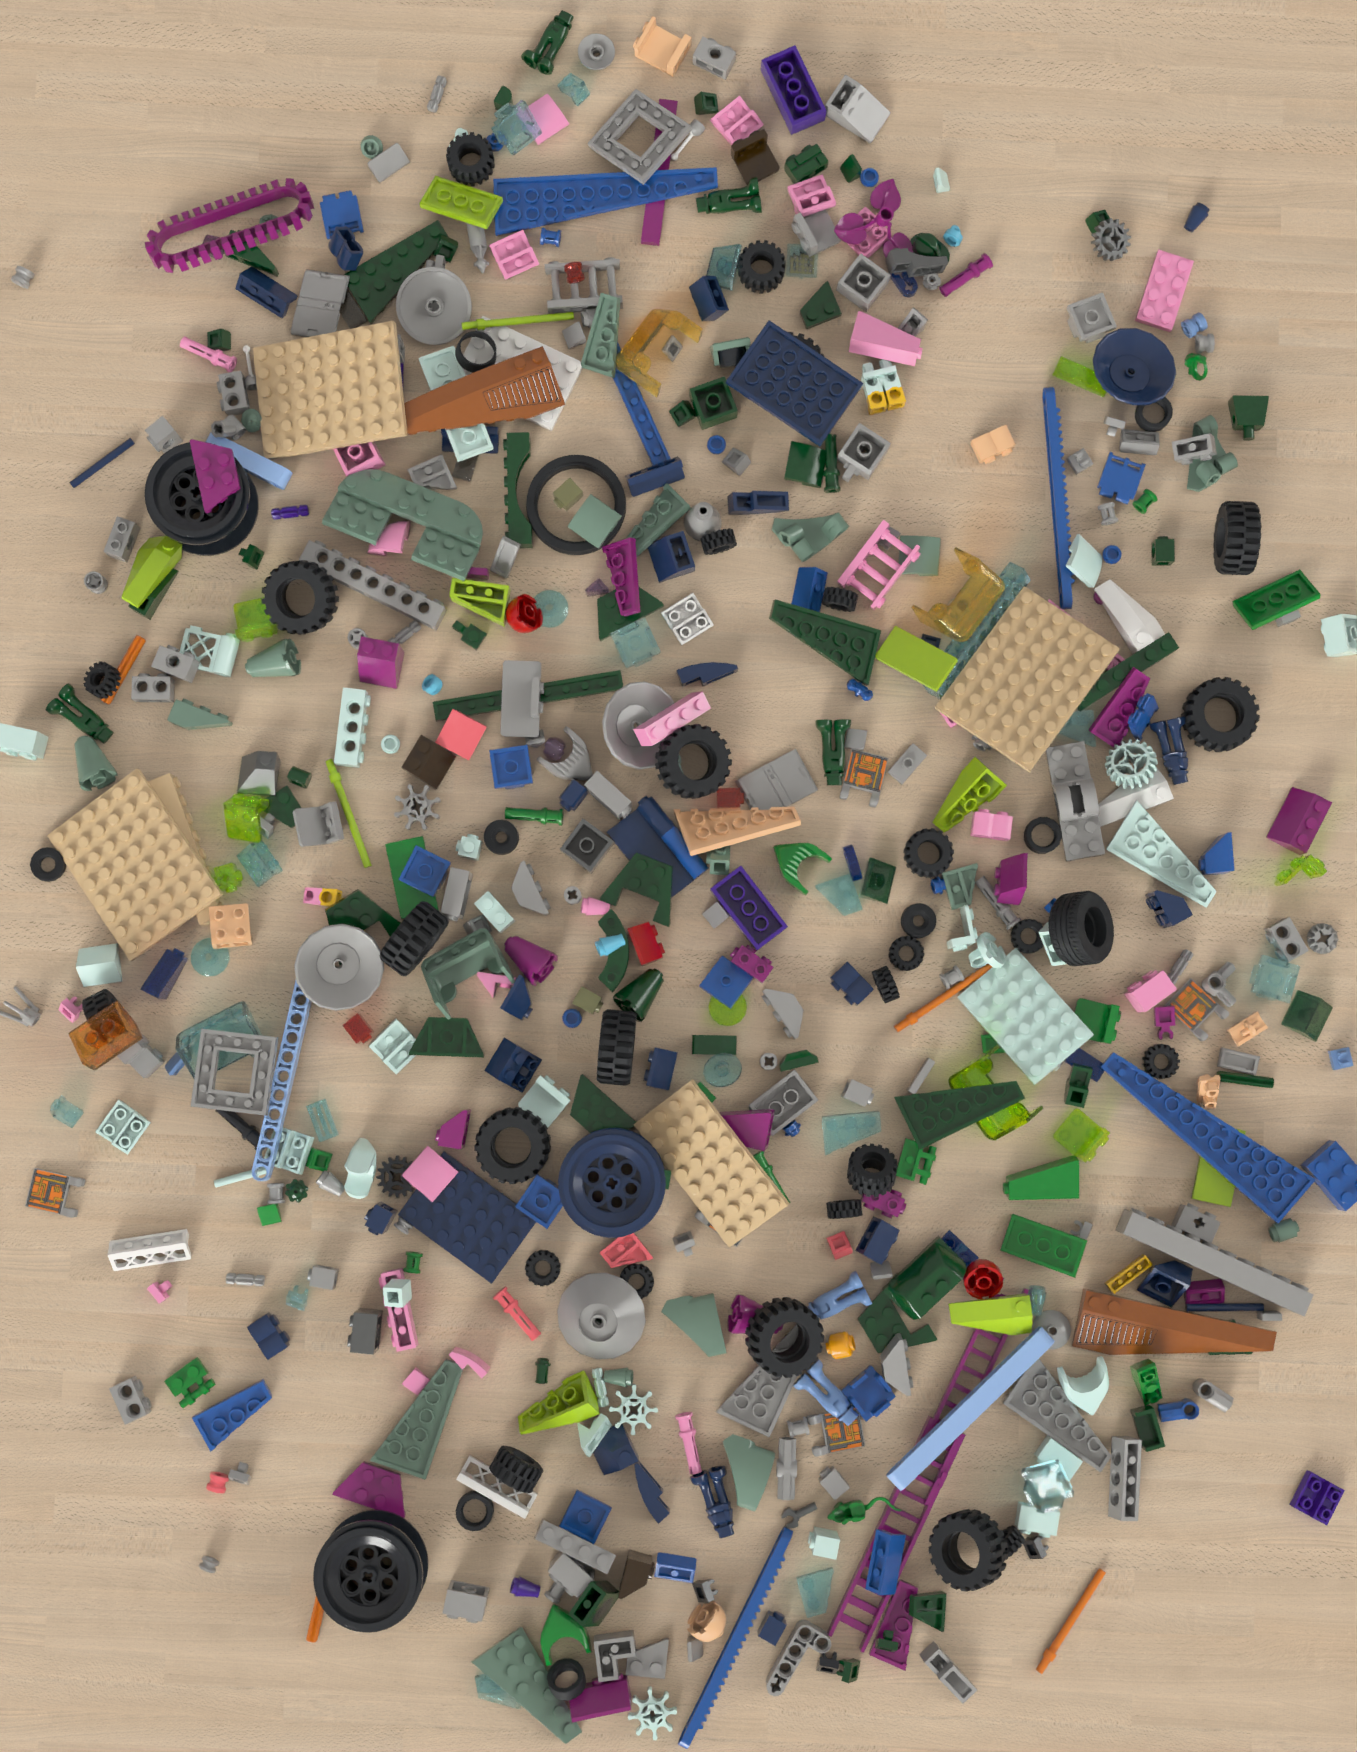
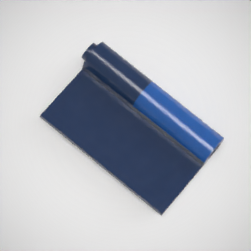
M645 796L638 802L639 806L635 811L606 833L629 861L638 852L673 866L672 898L707 871L709 867L698 854L690 856L682 833L652 796L649 798Z

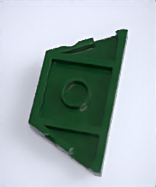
M639 587L640 612L629 616H622L615 596L616 589L598 598L600 642L663 608L664 604Z
M428 1017L409 1051V1055L484 1058L468 1018L447 1019L446 1017Z
M583 1074L580 1076L570 1116L589 1133L605 1128L629 1129L634 1127L633 1124L636 1121L586 1076Z

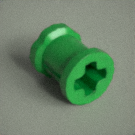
M1145 489L1143 495L1138 500H1135L1132 505L1138 512L1145 514L1146 509L1153 502H1157L1158 498L1152 491Z
M406 1251V1267L403 1268V1271L420 1274L419 1266L423 1253Z

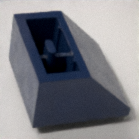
M684 531L665 536L648 547L659 583L695 572V564Z
M1158 890L1145 895L1148 907L1154 910L1157 915L1155 919L1158 925L1163 926V928L1174 926L1193 915L1182 897Z
M504 1037L484 1071L523 1093L542 1059Z
M656 1047L654 1051L650 1050L648 1062H651L650 1070L646 1069L643 1080L647 1082L646 1086L664 1090L670 1089L678 1052Z

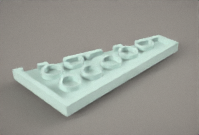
M1136 800L1106 847V850L1207 908L1217 891Z

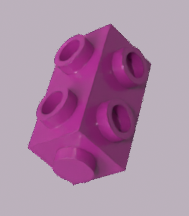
M742 945L740 949L736 946L730 955L733 958L731 962L762 984L774 968L771 966L772 961L765 956H762V958L755 954L756 950L749 945L746 947Z
M893 1189L890 1192L887 1191L883 1196L879 1194V1197H874V1195L866 1197V1194L863 1193L861 1197L864 1207L873 1211L875 1208L882 1210V1215L891 1219L893 1215L898 1217L899 1214H903L906 1208L905 1199L901 1197L902 1193Z

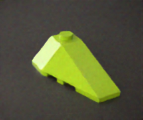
M168 536L149 538L137 552L122 594V599L139 608L181 560L182 544Z
M974 757L961 771L932 823L945 833L963 821L965 815L971 811H978V807L986 801L989 803L994 800L1007 785L978 758Z

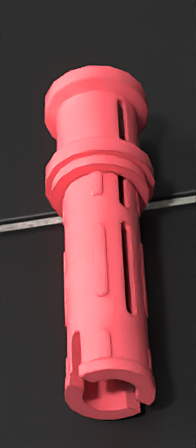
M505 1286L493 1296V1299L500 1303L505 1313H509L531 1341L535 1340L541 1332L518 1306V1300L513 1299L507 1291L508 1288Z

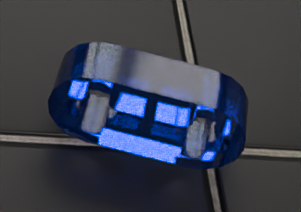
M907 271L902 272L901 276L899 274L895 275V273L890 274L891 280L904 297H913L916 294L918 284L914 277L908 278ZM905 282L908 286H913L912 291H910L909 289L905 290Z
M853 845L842 847L852 881L861 880L862 873Z

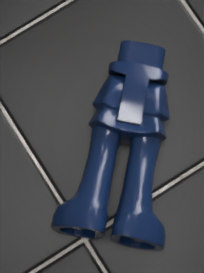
M1185 716L1169 719L1167 722L1163 720L1149 724L1151 731L1155 732L1158 736L1162 748L1163 765L1169 773L1168 776L1172 777L1173 785L1188 782L1187 751H1185L1181 736V727L1186 723ZM1167 724L1172 736L1175 751H1171L1167 735Z
M715 1466L709 1468L708 1471L718 1498L717 1502L714 1501L706 1470L691 1475L690 1480L693 1485H699L702 1491L706 1512L708 1513L707 1517L713 1524L714 1530L718 1532L719 1538H725L734 1534L732 1527L734 1525L732 1521L733 1509L731 1508V1502L728 1501L723 1484V1477L727 1474L726 1467Z

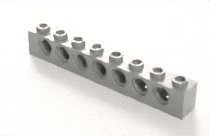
M310 540L308 541L299 560L317 563L318 567H324L327 570V575H332L334 581L437 631L447 611L443 606V602L437 599L432 601L426 598L427 595L419 590L414 592L410 590V586L403 582L397 584L393 582L392 577L386 574L381 576L376 573L377 570L368 565L363 567L359 565L360 562L352 557L347 559L342 556L343 554L336 549L331 551L325 548L326 545L316 540L315 543ZM323 555H327V561L324 563H320L319 558ZM338 564H345L343 570L336 571V566ZM355 572L362 573L359 579L352 578ZM373 580L379 582L375 588L369 587L370 582ZM388 589H395L394 595H386ZM412 597V602L407 605L403 604L404 598ZM423 605L429 606V610L426 613L420 612V608Z

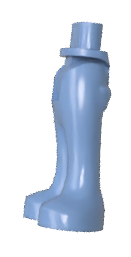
M854 1271L845 1283L820 1295L813 1302H809L807 1307L818 1318L825 1319L836 1315L851 1305L862 1303L865 1306H869L872 1302L857 1272ZM854 1289H859L853 1294L845 1297L844 1299L837 1301V1298L844 1295L845 1293L851 1292Z
M818 1359L806 1372L828 1392V1395L824 1394L806 1373L802 1374L793 1386L797 1390L804 1389L808 1391L826 1411L849 1426L858 1417V1414L853 1410L854 1406L850 1405L846 1396L823 1373V1363Z

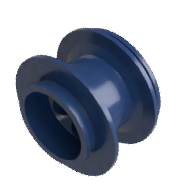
M623 1128L600 1129L579 1140L564 1158L558 1179L560 1199L569 1217L583 1230L608 1238L627 1236L646 1226L660 1209L666 1188L664 1165L656 1149L641 1135ZM604 1158H611L614 1165L612 1168L607 1169L603 1166ZM623 1164H630L633 1171L630 1174H624L621 1170ZM591 1171H596L599 1174V1180L596 1182L590 1181L588 1174ZM610 1178H613L614 1181L617 1180L618 1183L615 1184V1188H612L611 1185L607 1186ZM628 1183H634L637 1186L635 1193L630 1194L626 1191ZM601 1191L604 1196L603 1199L595 1201L592 1197L593 1192ZM618 1196L622 1199L620 1207L612 1205L611 1199Z

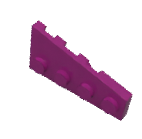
M629 537L602 547L603 553H606L608 559L606 564L611 570V582L616 588L615 596L622 616H629L640 612L636 540Z
M1133 667L1088 731L1113 748L1115 744L1121 746V741L1129 730L1128 719L1135 712L1140 697H1143L1150 678Z
M899 1579L896 1593L891 1597L870 1648L869 1655L906 1671L913 1626V1617L909 1615V1600L911 1594L918 1593V1587ZM885 1630L894 1631L892 1641L898 1642V1649L894 1653L874 1648L876 1639H882Z

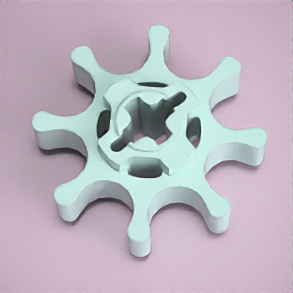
M632 1384V1394L625 1397L617 1390L616 1395L621 1398L622 1402L618 1407H609L610 1412L618 1411L621 1414V1419L615 1423V1427L619 1428L622 1423L628 1422L632 1427L631 1435H635V1426L640 1422L650 1429L651 1424L646 1421L645 1417L649 1412H658L657 1407L649 1408L646 1405V1400L652 1396V1392L648 1391L645 1396L639 1397L635 1392V1384ZM632 1405L634 1407L638 1405V1413L635 1414L633 1412L629 1414V1406Z
M649 1686L647 1690L649 1696L646 1700H640L636 1695H633L632 1702L639 1706V1710L634 1713L629 1712L628 1720L638 1719L641 1722V1725L636 1729V1735L639 1736L643 1729L649 1728L653 1732V1740H657L656 1730L659 1727H666L669 1732L673 1730V1725L666 1721V1717L670 1714L676 1715L677 1707L667 1708L664 1705L665 1700L669 1698L668 1691H665L661 1698H655L652 1695V1687ZM651 1710H654L655 1716H651Z

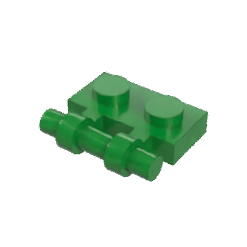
M905 1138L897 1165L896 1176L914 1181L916 1174L921 1175L919 1183L926 1185L928 1178L932 1174L930 1170L933 1161L936 1160L935 1153L937 1148L929 1146L928 1153L923 1152V1149L919 1150L916 1141ZM921 1157L926 1158L923 1170L918 1168Z
M198 1357L164 1381L175 1397L181 1393L184 1395V1399L179 1401L182 1408L195 1403L198 1397L202 1394L206 1395L216 1385L212 1378L207 1382L203 1379L209 1372ZM197 1383L199 1388L191 1393L189 1387Z

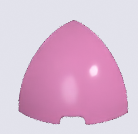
M397 521L386 525L376 546L370 544L367 553L379 556H387V552L402 554L404 540L408 541L411 522Z

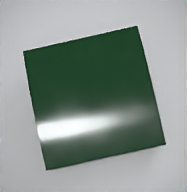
M791 441L784 479L801 482L802 485L821 488L826 462L825 450Z

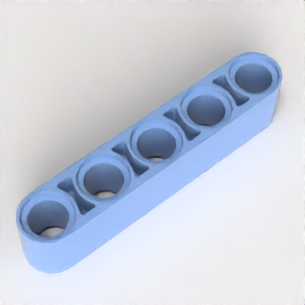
M210 432L206 440L208 443L231 448L234 457L240 462L247 473L279 489L284 490L293 474L287 468L225 437L216 438Z

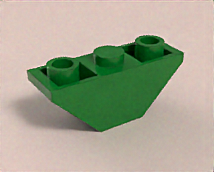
M1147 1358L1131 1365L1132 1377L1144 1405L1153 1404L1162 1399L1155 1363Z

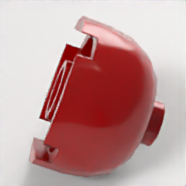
M522 594L514 598L506 608L507 623L516 632L530 633L542 625V611L540 608L537 609L535 605L537 602L530 595Z
M978 1259L967 1266L963 1282L967 1293L972 1297L983 1299V1297L989 1296V1298H992L1002 1289L1003 1276L999 1267L994 1262L987 1259Z

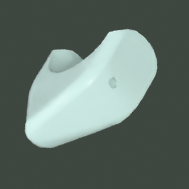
M359 1138L356 1141L344 1165L348 1171L347 1180L344 1185L345 1191L350 1197L356 1199L365 1198L369 1194L376 1173V1151L365 1138Z
M1097 1357L1096 1366L1092 1372L1083 1377H1069L1065 1374L1062 1366L1058 1367L1059 1382L1067 1398L1088 1414L1094 1415L1109 1389L1108 1371L1103 1357Z

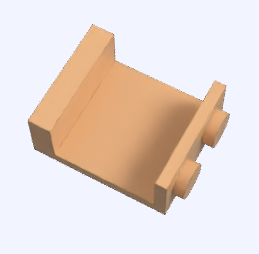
M652 16L651 20L645 23L641 37H637L634 42L635 56L674 77L691 48L692 37L685 34L681 39L657 26L656 18Z

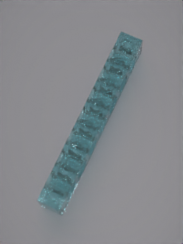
M1012 562L1008 563L944 652L956 657L958 662L939 690L936 692L923 685L929 694L938 699L943 697L1022 588L1028 585L1031 579L1024 568Z

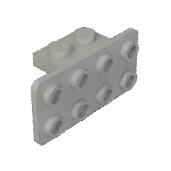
M506 660L503 662L501 735L504 737L536 738L539 736L540 713H543V701H540V694H544V682H541V663L539 661Z

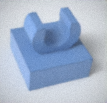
M1349 1047L1328 1051L1332 1070L1354 1066Z

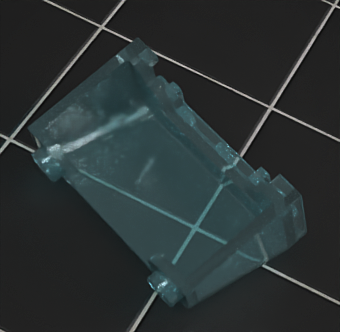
M242 1001L179 1033L176 1036V1051L192 1077L195 1078L201 1029L253 1035L262 1034L248 1006ZM220 1051L217 1071L249 1054Z

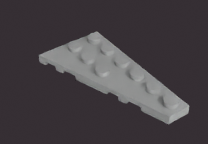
M797 1324L776 1345L772 1352L786 1351L795 1343L798 1336ZM758 1365L716 1410V1413L770 1437L797 1376L792 1374L791 1378H785L783 1375L780 1378L775 1377Z
M1038 1359L1018 1378L1002 1403L1101 1472L1111 1458L1110 1453L1080 1415L1073 1403L1067 1398L1041 1360Z

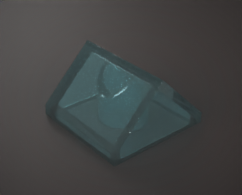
M736 244L713 248L706 276H716L720 288L733 290L742 245Z

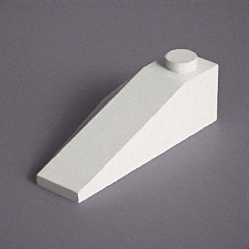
M1111 579L1093 589L1101 599L1102 605L1132 654L1165 635L1156 618Z
M1158 768L1156 772H1153V779L1148 778V784L1142 782L1141 788L1137 784L1134 785V789H1131L1130 785L1124 789L1123 785H1121L1098 804L1100 827L1125 818L1136 800L1147 810L1174 799L1167 780Z

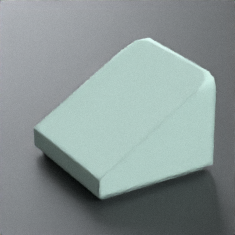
M939 167L936 168L933 174L936 192L950 191L947 173Z

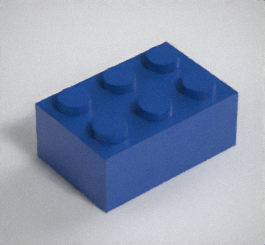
M1328 1140L1300 1166L1308 1175L1316 1179L1315 1183L1338 1210L1347 1211L1357 1202V1165L1337 1141Z

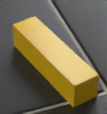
M1142 1254L1106 1281L1105 1285L1111 1293L1115 1294L1153 1264L1146 1255Z

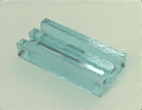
M326 1099L306 1106L319 1142L339 1135ZM321 1104L324 1108L325 1114L327 1116L328 1122L333 1132L332 1134H330L323 1113L321 1111ZM313 1107H316L326 1136L324 1137L312 1109Z

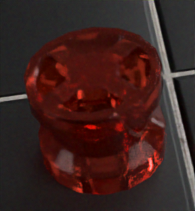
M571 262L564 266V271L567 273V283L575 284L585 279V275L582 273L583 266L581 262Z

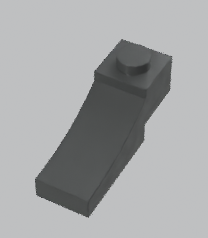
M908 248L890 250L885 260L889 274L907 271L908 278L931 273H943L949 263L947 256L930 257L909 252Z

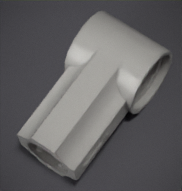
M229 415L221 421H214L211 425V433L216 438L231 437L233 440H238L246 432V428L234 415Z
M1199 1378L1193 1383V1391L1198 1396L1223 1412H1226L1232 1406L1234 1398L1206 1379ZM1207 1384V1391L1201 1393V1387Z

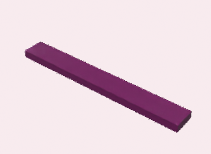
M659 99L661 106L676 115L678 101ZM655 128L654 141L662 134V131L658 128ZM671 154L657 170H669ZM665 200L645 205L641 244L660 245Z

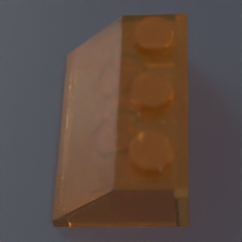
M115 1001L68 1033L82 1064L94 1071L143 1039L136 1022L119 1001Z

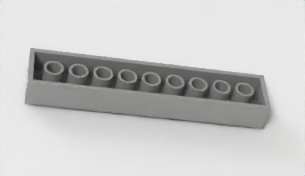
M1131 1208L1130 1211L1124 1209L1116 1231L1305 1317L1313 1298V1294L1308 1292L1309 1288L1293 1281L1290 1284V1279L1275 1273L1272 1276V1271L1258 1265L1254 1267L1255 1263L1240 1257L1235 1259L1237 1255L1223 1249L1217 1251L1218 1246L1206 1241L1200 1243V1238L1186 1232L1183 1235V1230L1167 1224L1165 1227L1163 1226L1165 1222L1151 1216L1145 1218L1147 1214L1134 1208Z

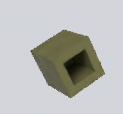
M568 478L553 492L555 498L553 501L560 509L564 508L568 511L583 497V491L571 478Z
M582 986L572 1002L592 1015L594 1012L598 1013L603 1005V1002H601L602 997Z

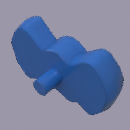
M855 679L847 682L848 690L854 691L856 697L860 695L864 701L872 699L873 692L868 690L866 686Z

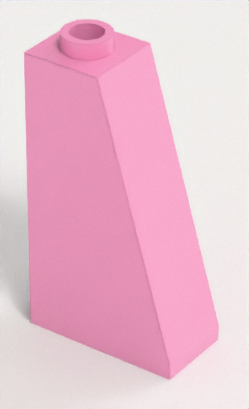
M858 311L849 352L915 366L916 360L921 359L923 348L920 347L921 339Z

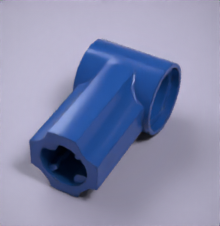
M1189 1398L1176 1402L1157 1404L1161 1422L1180 1419L1193 1420L1199 1415V1407ZM1187 1405H1193V1410L1190 1413L1184 1412Z

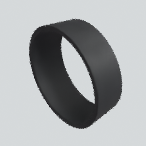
M471 331L460 339L456 346L455 356L462 368L474 373L495 364L496 344L488 334L481 331ZM470 337L484 339L492 346L494 355L486 363H472L463 356L461 342Z

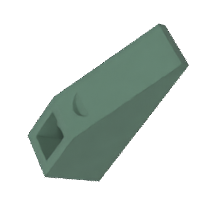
M184 698L182 701L175 700L167 719L170 723L187 730L226 727L233 724L228 720V716L219 712L217 715L210 713L211 709L201 705L200 708L194 707L193 702Z

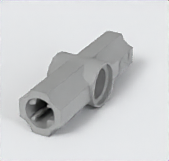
M779 1437V1459H777L776 1476L778 1477L777 1499L794 1500L795 1478H797L796 1438Z

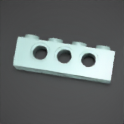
M343 688L334 763L337 766L360 768V763L364 761V752H362V744L366 743L364 726L368 725L369 719L366 709L370 707L371 696L368 695L366 690ZM354 705H359V712L351 713V708ZM351 724L358 725L355 732H349ZM354 742L356 745L355 749L347 751V745Z

